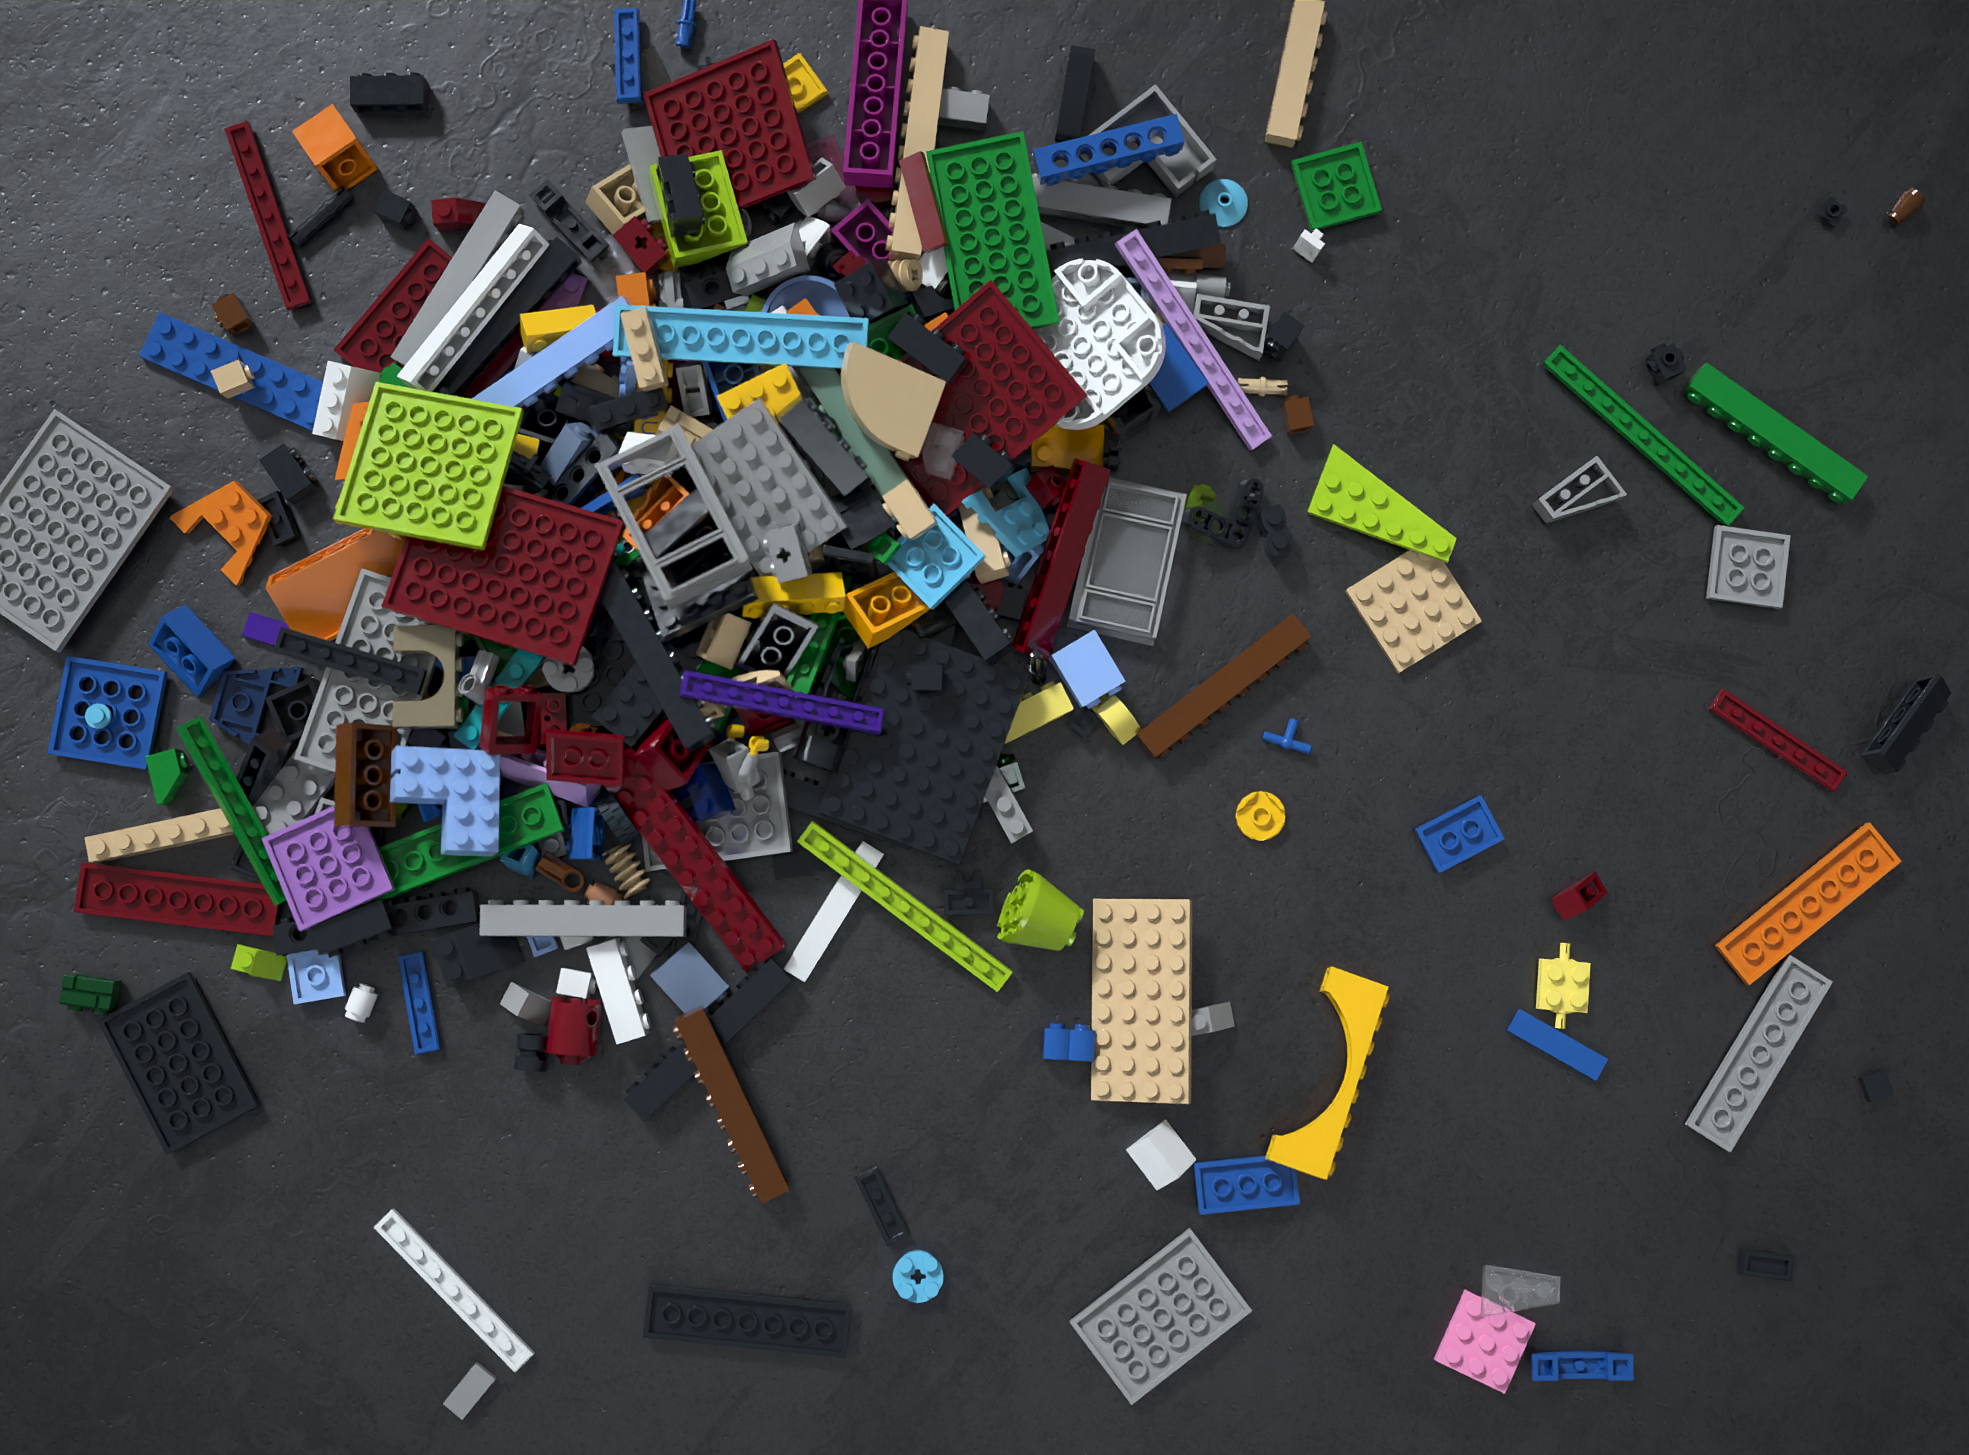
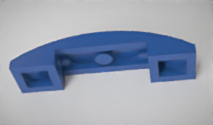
M1562 1351L1531 1354L1533 1381H1558V1379L1633 1381V1354L1596 1351Z

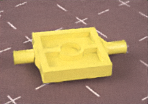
M1560 943L1559 958L1552 960L1539 959L1536 1009H1546L1556 1013L1555 1028L1566 1029V1014L1573 1012L1588 1013L1591 963L1577 962L1570 959L1571 944Z

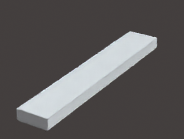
M864 841L860 843L855 852L875 868L884 855ZM842 875L839 877L783 969L804 982L807 980L862 891Z

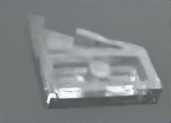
M931 422L922 445L927 474L952 481L957 461L950 456L962 445L965 431Z

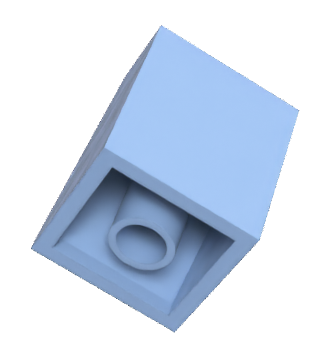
M1095 630L1048 657L1080 708L1086 705L1090 709L1101 702L1100 696L1105 693L1111 696L1123 689L1120 684L1124 683L1125 679Z

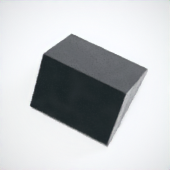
M542 393L537 396V402L525 408L518 434L537 438L540 442L553 445L565 424L577 423L578 419L555 411L559 398Z

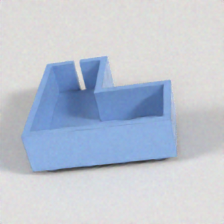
M396 746L391 752V775L394 776L391 779L390 802L442 805L441 855L494 856L498 852L500 754L488 755L484 750Z

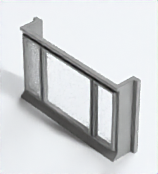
M1109 477V482L1101 498V506L1093 522V530L1085 546V554L1081 560L1066 628L1089 633L1095 630L1098 635L1149 646L1154 645L1187 494Z

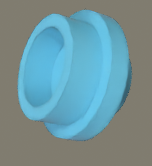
M93 704L85 713L87 724L96 729L106 727L112 717L110 709L103 704Z

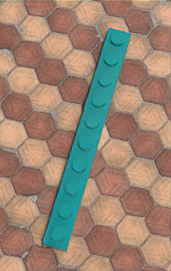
M618 544V547L616 549V552L619 556V558L616 559V562L626 551V548L623 547L621 544ZM518 649L491 686L494 688L495 685H506L510 688H519V685H526L545 660V657ZM513 702L499 703L498 722ZM477 704L453 736L471 750L479 749L483 705Z

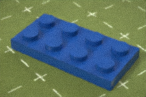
M1266 1155L1193 1163L1199 1215L1299 1205L1296 1170L1265 1159Z

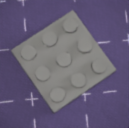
M1721 525L1715 526L1706 599L1774 609L1783 608L1791 535Z

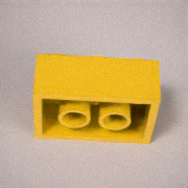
M784 363L718 395L717 398L727 419H730L761 398L782 427L783 424L778 420L777 413L796 399L801 392L789 367Z

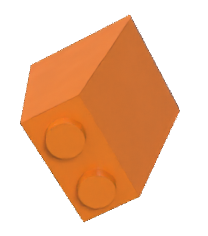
M333 104L292 131L314 165L335 192L341 186L346 190L350 189L379 169Z

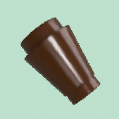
M1914 188L1904 191L1888 215V218L1894 224L1900 225L1923 207V203L1926 201L1925 197Z

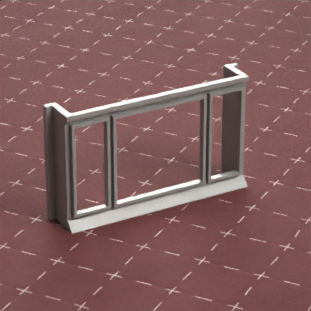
M679 423L601 463L595 464L669 611L753 569L743 545ZM673 440L681 455L680 458L618 488L610 472L611 470ZM686 465L718 530L655 560L623 495ZM723 537L734 559L671 590L660 568Z

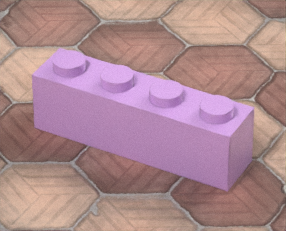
M537 748V753L500 754L502 777L532 788L547 783L554 796L584 807H589L601 792V787L597 784L546 780V751Z

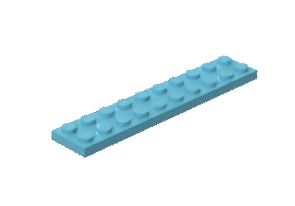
M615 305L614 357H631L620 313L643 307L650 311L662 359L774 366L786 363L787 366L841 369L848 344L855 342L865 347L868 346V318Z

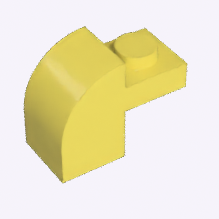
M1105 693L1099 697L1101 702L1090 708L1122 745L1142 730L1136 719L1115 694L1109 696L1108 693Z

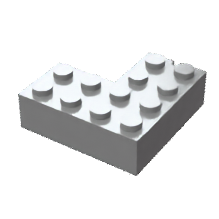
M1156 84L1090 134L1093 135L1177 114L1184 138L1183 149L1176 155L1166 156L1164 154L1156 156L1154 160L1147 162L1175 198L1191 187L1194 179L1197 182L1213 170L1217 160ZM1157 136L1150 138V140L1154 144H1160L1163 142L1162 139ZM1134 142L1126 144L1131 150L1139 148ZM1111 148L1103 150V153L1107 156L1115 154ZM1087 154L1080 155L1085 162L1091 160V157ZM1141 160L1132 162V165L1125 168L1111 167L1108 168V171L1095 175L1104 186H1113L1143 162Z

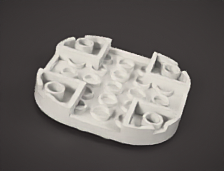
M1098 259L1096 261L1073 260L1054 271L1056 275L1051 280L1060 324L1033 329L1088 394L1086 399L1055 424L1057 427L1068 430L1090 428L1108 418L1156 376L1163 363L1166 351L1165 333L1156 315L1114 266Z

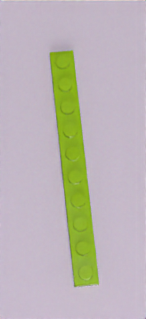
M814 821L811 822L797 842L996 992L1001 989L1013 973L1010 968Z

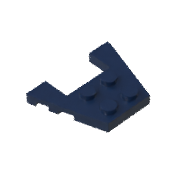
M297 666L292 668L223 671L209 720L249 745L251 739L259 735L267 706L265 698L270 695L272 685L277 684L290 687L299 683L304 668Z

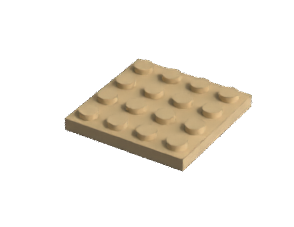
M1411 550L1345 590V593L1397 674L1482 622L1446 564Z

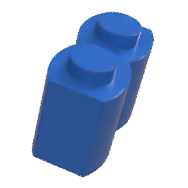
M1050 1023V1028H1044L1043 1059L1094 1061L1095 1030H1090V1025L1075 1024V1029H1065V1024Z

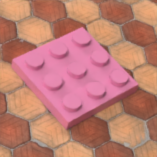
M1464 1290L1434 1360L1502 1393H1506L1536 1323L1472 1292Z

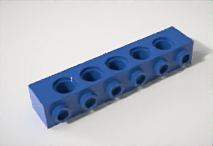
M1174 114L1033 149V161L1039 184L1053 186L1060 183L1063 179L1077 180L1084 177V174L1087 173L1101 174L1108 171V168L1111 167L1125 168L1132 165V162L1140 160L1142 162H1149L1154 160L1156 156L1164 154L1166 156L1176 155L1183 149L1184 138L1178 116ZM1157 136L1160 137L1163 142L1160 144H1154L1150 140V138ZM1134 142L1139 148L1131 150L1126 144ZM1111 148L1115 154L1107 156L1103 153V150ZM1087 154L1091 157V160L1083 162L1079 159V156ZM1057 160H1064L1068 165L1060 168L1055 165V162Z

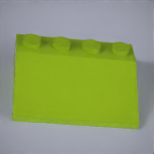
M722 150L688 157L689 161L694 163L696 175L694 181L695 185L699 187L700 205L705 217V224L701 225L699 234L670 237L657 164L649 166V180L674 268L700 263L748 244Z

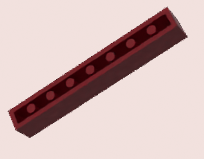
M1074 458L1012 644L1014 649L1027 654H1032V650L1037 649V651H1042L1044 659L1048 660L1049 654L1054 647L1057 630L1062 623L1061 618L1065 606L1069 602V594L1073 582L1077 578L1080 561L1085 554L1088 537L1093 530L1096 513L1101 506L1104 489L1109 482L1110 469Z

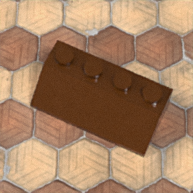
M354 722L336 725L334 827H396V803L390 802L391 779L394 776L391 775V752L397 746L398 729L394 728L393 725Z

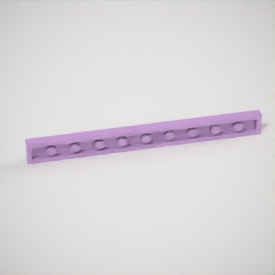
M1135 229L1116 242L1114 245L1170 330L1208 381V388L1248 449L1253 450L1270 438L1272 435L1138 230Z

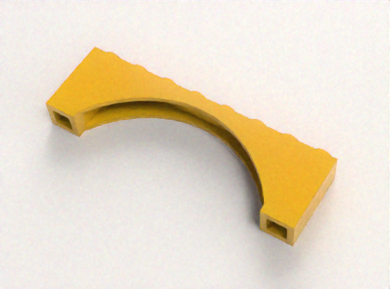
M1332 966L1327 968L1319 992L1325 993L1333 1004L1345 1032L1347 1066L1344 1080L1333 1102L1314 1121L1292 1133L1283 1136L1272 1135L1265 1159L1323 1180H1327L1328 1176H1332L1336 1162L1333 1161L1335 1152H1339L1343 1144L1342 1130L1343 1127H1348L1351 1119V1113H1348L1351 1103L1354 1104L1357 1100L1359 1089H1356L1359 1079H1363L1367 1069V1065H1364L1366 1056L1371 1055L1374 1047L1372 1037L1374 1031L1378 1032L1381 1026L1382 1017H1379L1382 1007L1385 1008L1389 1001L1388 986Z

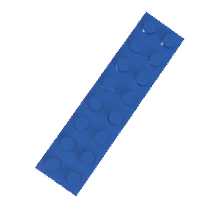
M159 312L139 357L217 391L219 390L211 371L239 359L246 366L249 365L255 375V379L252 380L255 388L233 398L313 432L323 386L322 381Z

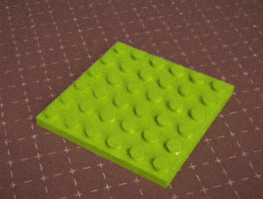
M375 382L333 518L334 521L344 525L485 550L524 414L522 408Z

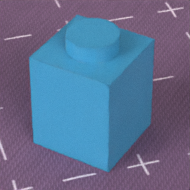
M527 845L502 855L500 860L510 871L531 879L542 855L534 846Z

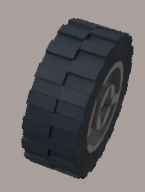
M607 790L595 798L594 802L600 814L623 845L641 835L612 791L609 792Z

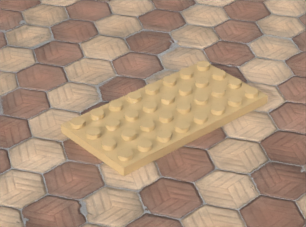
M1093 899L1092 1030H1095L1094 1061H1091V1100L1191 1103V899Z

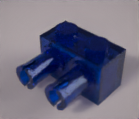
M715 763L700 765L695 769L686 784L670 790L673 794L678 793L674 796L679 802L690 796L693 806L685 810L693 821L699 819L702 822L718 819L736 810L729 789Z

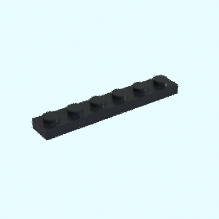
M284 627L280 628L273 651L419 695L428 672L419 667Z

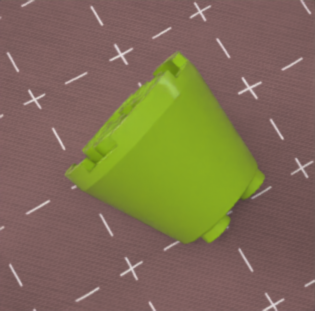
M1029 869L1025 870L1018 877V881L1021 883L1014 888L1012 893L1009 892L1004 902L997 927L1001 928V933L998 934L997 938L1007 943L1055 951L1062 950L1065 945L1071 946L1076 936V933L1073 931L1076 923L1080 922L1084 910L1079 908L1075 902L1040 874Z

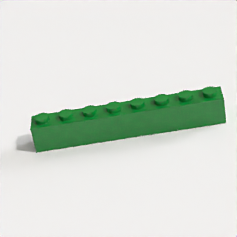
M1707 362L1697 370L1682 391L1687 394V398L1691 402L1701 404L1707 408V412L1711 416L1721 418L1727 422V426L1731 430L1744 434L1748 437L1747 439L1751 444L1764 448L1768 451V455L1777 461L1781 460L1788 465V469L1791 472L1808 479V483L1812 487L1822 489L1836 503L1845 504L1851 501L1869 477Z

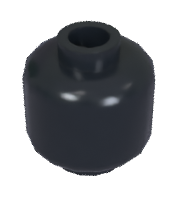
M825 244L816 254V265L828 277L838 279L832 266L848 252L838 244Z

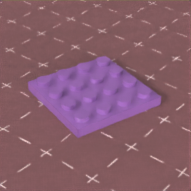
M335 805L262 838L299 931L302 932L310 929L309 927L334 918L395 890L370 827H334Z

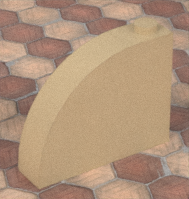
M852 342L848 344L842 362L841 384L844 400L852 418L869 438L879 445L894 451L895 457L905 461H909V458H917L946 381L858 343Z

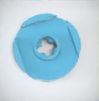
M913 1250L906 1253L894 1267L893 1283L895 1289L902 1298L910 1302L922 1303L930 1300L938 1294L943 1284V1269L940 1262L927 1251ZM917 1269L926 1276L925 1279H921V1283H916L915 1279H911V1275L915 1274Z

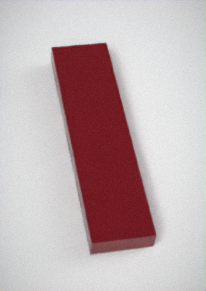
M919 151L899 160L923 252L928 254L949 245L925 154Z

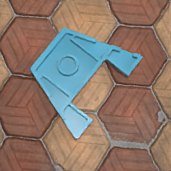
M1027 468L1008 477L1009 483L1020 500L999 511H994L982 490L961 501L967 509L972 507L979 514L977 519L982 524L987 522L995 530L994 536L1016 558L1046 542L1050 532L1042 508L1025 487L1031 480Z

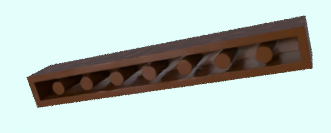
M1292 613L1142 729L1135 737L1153 759L1157 756L1161 759L1173 751L1170 747L1176 741L1182 744L1192 736L1190 730L1196 726L1200 729L1212 720L1209 717L1216 710L1219 714L1231 706L1230 699L1234 696L1240 699L1251 689L1248 685L1255 680L1259 684L1270 675L1268 672L1270 668L1274 665L1280 668L1290 660L1287 657L1288 654L1294 650L1298 654L1309 644L1306 640L1311 635L1294 613Z
M703 1005L676 1017V1025L673 1026L675 1035L678 1040L683 1039L687 1046L684 1049L686 1058L689 1063L694 1062L698 1071L694 1072L700 1086L705 1084L709 1092L705 1097L711 1109L716 1107L720 1115L716 1117L720 1129L722 1131L727 1130L730 1136L727 1143L732 1153H738L741 1159L738 1162V1166L743 1176L748 1175L752 1182L748 1186L754 1199L759 1197L763 1204L790 1191L785 1176Z

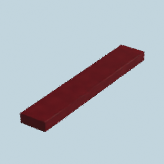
M1725 689L1720 690L1708 708L1713 714L1831 793L1837 790L1848 771Z

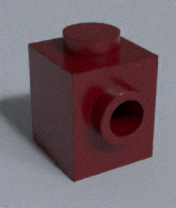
M1051 465L1036 473L1025 487L1043 510L1050 505L1053 507L1059 505L1066 482L1056 468Z

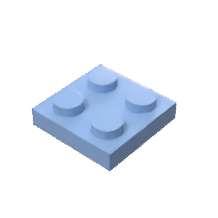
M317 949L287 954L294 1004L346 996L340 955L329 958L328 955H319Z

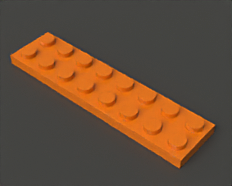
M1870 822L1865 823L1723 938L1715 947L1746 985H1751L1902 861Z

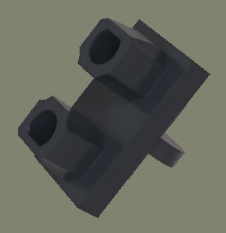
M513 450L505 480L509 483H514L518 479L524 483L522 487L523 492L535 495L537 492H541L552 476L536 464L539 456L534 454L529 459Z

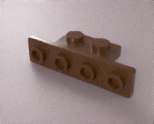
M1220 243L1161 256L1156 259L1165 273H1172V269H1182V273L1196 274L1197 269L1224 268L1226 245Z

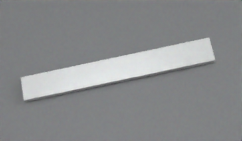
M392 1209L374 1227L515 1373L535 1353L395 1209Z

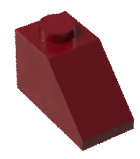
M456 197L431 200L433 224L439 232L470 230L486 203Z
M1593 872L1560 891L1551 900L1555 910L1565 921L1591 908L1608 892L1597 873Z

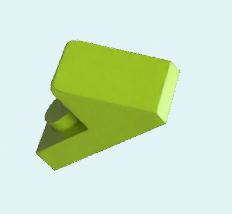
M237 944L231 969L249 973V975L282 981L287 965V956H277L273 952Z

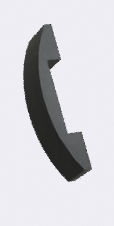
M548 179L529 194L559 230L591 262L610 247L603 237L583 219Z

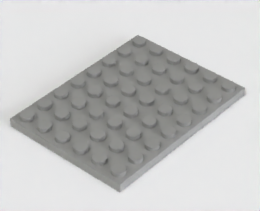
M54 409L0 485V614L54 651L60 653L175 488Z

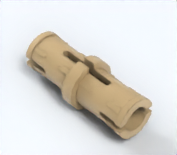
M1260 377V379L1238 378L1237 380L1244 393L1259 394V396H1265V394L1287 395V380H1266V377Z

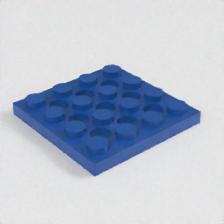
M66 656L47 754L148 770L145 756L152 755L168 672ZM87 678H91L94 682V686L90 691L83 689V682ZM111 682L118 684V691L114 695H109L107 692V687ZM136 686H141L143 689V694L139 699H134L131 694L132 689ZM83 702H86L89 707L93 704H103L111 706L114 714L106 727L96 729L87 724L85 715L81 716L78 713V706ZM135 710L138 713V719L135 723L130 724L127 721V714ZM77 727H82L84 730V736L80 740H75L73 737V731ZM101 731H107L109 739L105 744H100L97 739ZM130 734L133 737V744L129 748H124L122 739Z

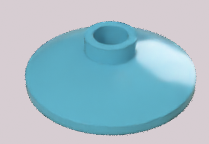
M1227 179L1216 180L1208 184L1202 191L1199 199L1200 211L1209 209L1210 213H1215L1218 227H1230L1237 224L1244 217L1248 206L1247 196L1243 188L1236 182ZM1226 197L1229 200V202L1227 204L1221 203L1220 198Z

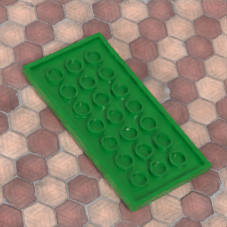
M1024 131L926 151L931 180L949 245L944 246L955 310L991 279L1032 329L1060 324Z

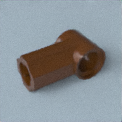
M547 850L535 867L536 871L558 883L568 892H577L583 887L584 875L582 871L572 867ZM569 874H577L580 882L575 886H570L566 883L565 879Z

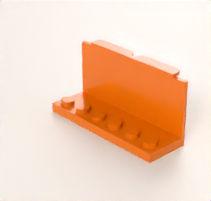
M364 528L269 576L265 589L291 630L332 641L338 636L361 569L384 576L393 575L406 536L401 540L388 535V532Z

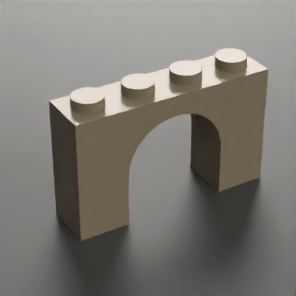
M439 625L394 626L393 651L399 655H433L440 660L444 668L443 685L433 697L422 701H393L394 728L398 730L459 729V722H463L464 717L463 708L460 707V697H463V694L459 691L460 672L464 670V659L460 657V647L464 646V633Z

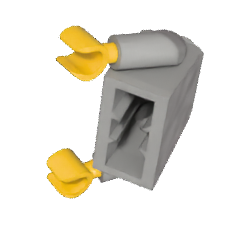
M731 724L726 729L728 739L710 748L709 751L725 784L740 793L742 800H748L756 795L753 786L760 782L756 769V763L759 759L757 756L758 751H767L769 741L764 740L763 736L752 737L749 741L750 751L748 747L735 740V738H743L744 726Z

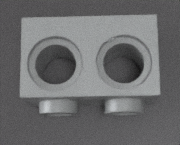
M695 361L679 364L676 367L684 413L690 417L709 415L713 410L703 362Z

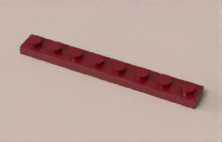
M247 120L226 127L224 129L285 307L290 311L310 304L312 302L251 124Z

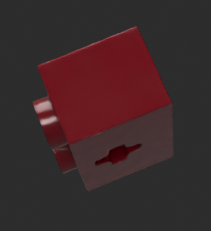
M634 216L613 236L639 268L650 276L670 259L671 255L667 252L669 248L666 242L661 237L657 239L651 233L654 230L651 224L645 218L641 220ZM642 240H645V241H646V245H647V248H646V249H643V248H642V246H643L642 243H641Z

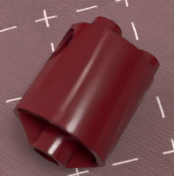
M551 996L546 1052L555 1054L561 1061V1064L581 1065L591 1056H597L602 1000L587 999V1003H585L584 998L569 997L567 1002V997Z

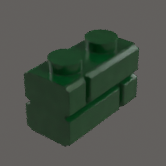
M65 974L63 976L59 1003L68 1005L67 1010L83 1012V1008L93 1009V1014L108 1015V1011H116L118 1009L122 980Z

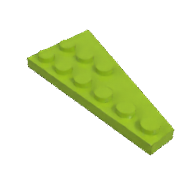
M1333 444L1307 514L1448 563L1457 538Z

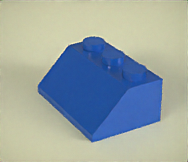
M186 604L162 616L148 643L197 698L210 689L221 678L223 671L230 669L235 660L230 650L215 637L214 633L202 623Z

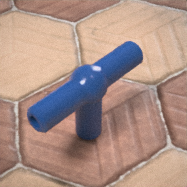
M1289 719L1284 737L1267 731L1264 732L1263 741L1282 746L1286 750L1292 749L1308 755L1312 750V745L1294 740L1299 721L1296 719Z

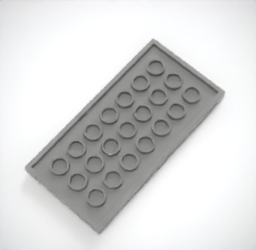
M361 569L335 643L427 670L421 694L419 695L326 667L294 759L335 772L337 724L354 722L393 725V701L424 700L436 667L434 663L438 658L429 654L399 655L393 651L394 626L435 624L385 610L381 607L391 580L390 577ZM413 729L398 730L397 746H408L407 740L411 736Z

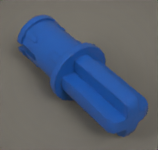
M696 0L683 1L681 19L677 20L679 26L675 45L682 49L691 48L692 34L694 28H696V23H694Z

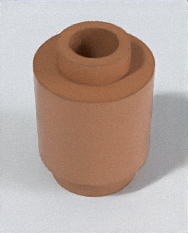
M596 881L594 886L589 884L584 898L588 899L587 905H589L590 900L605 901V905H615V901L622 900L623 894L619 893L618 889Z

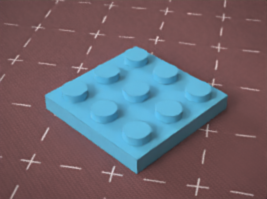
M935 504L929 509L939 524L915 540H911L909 536L906 538L901 536L897 542L902 547L888 563L891 569L932 610L986 558L978 547Z

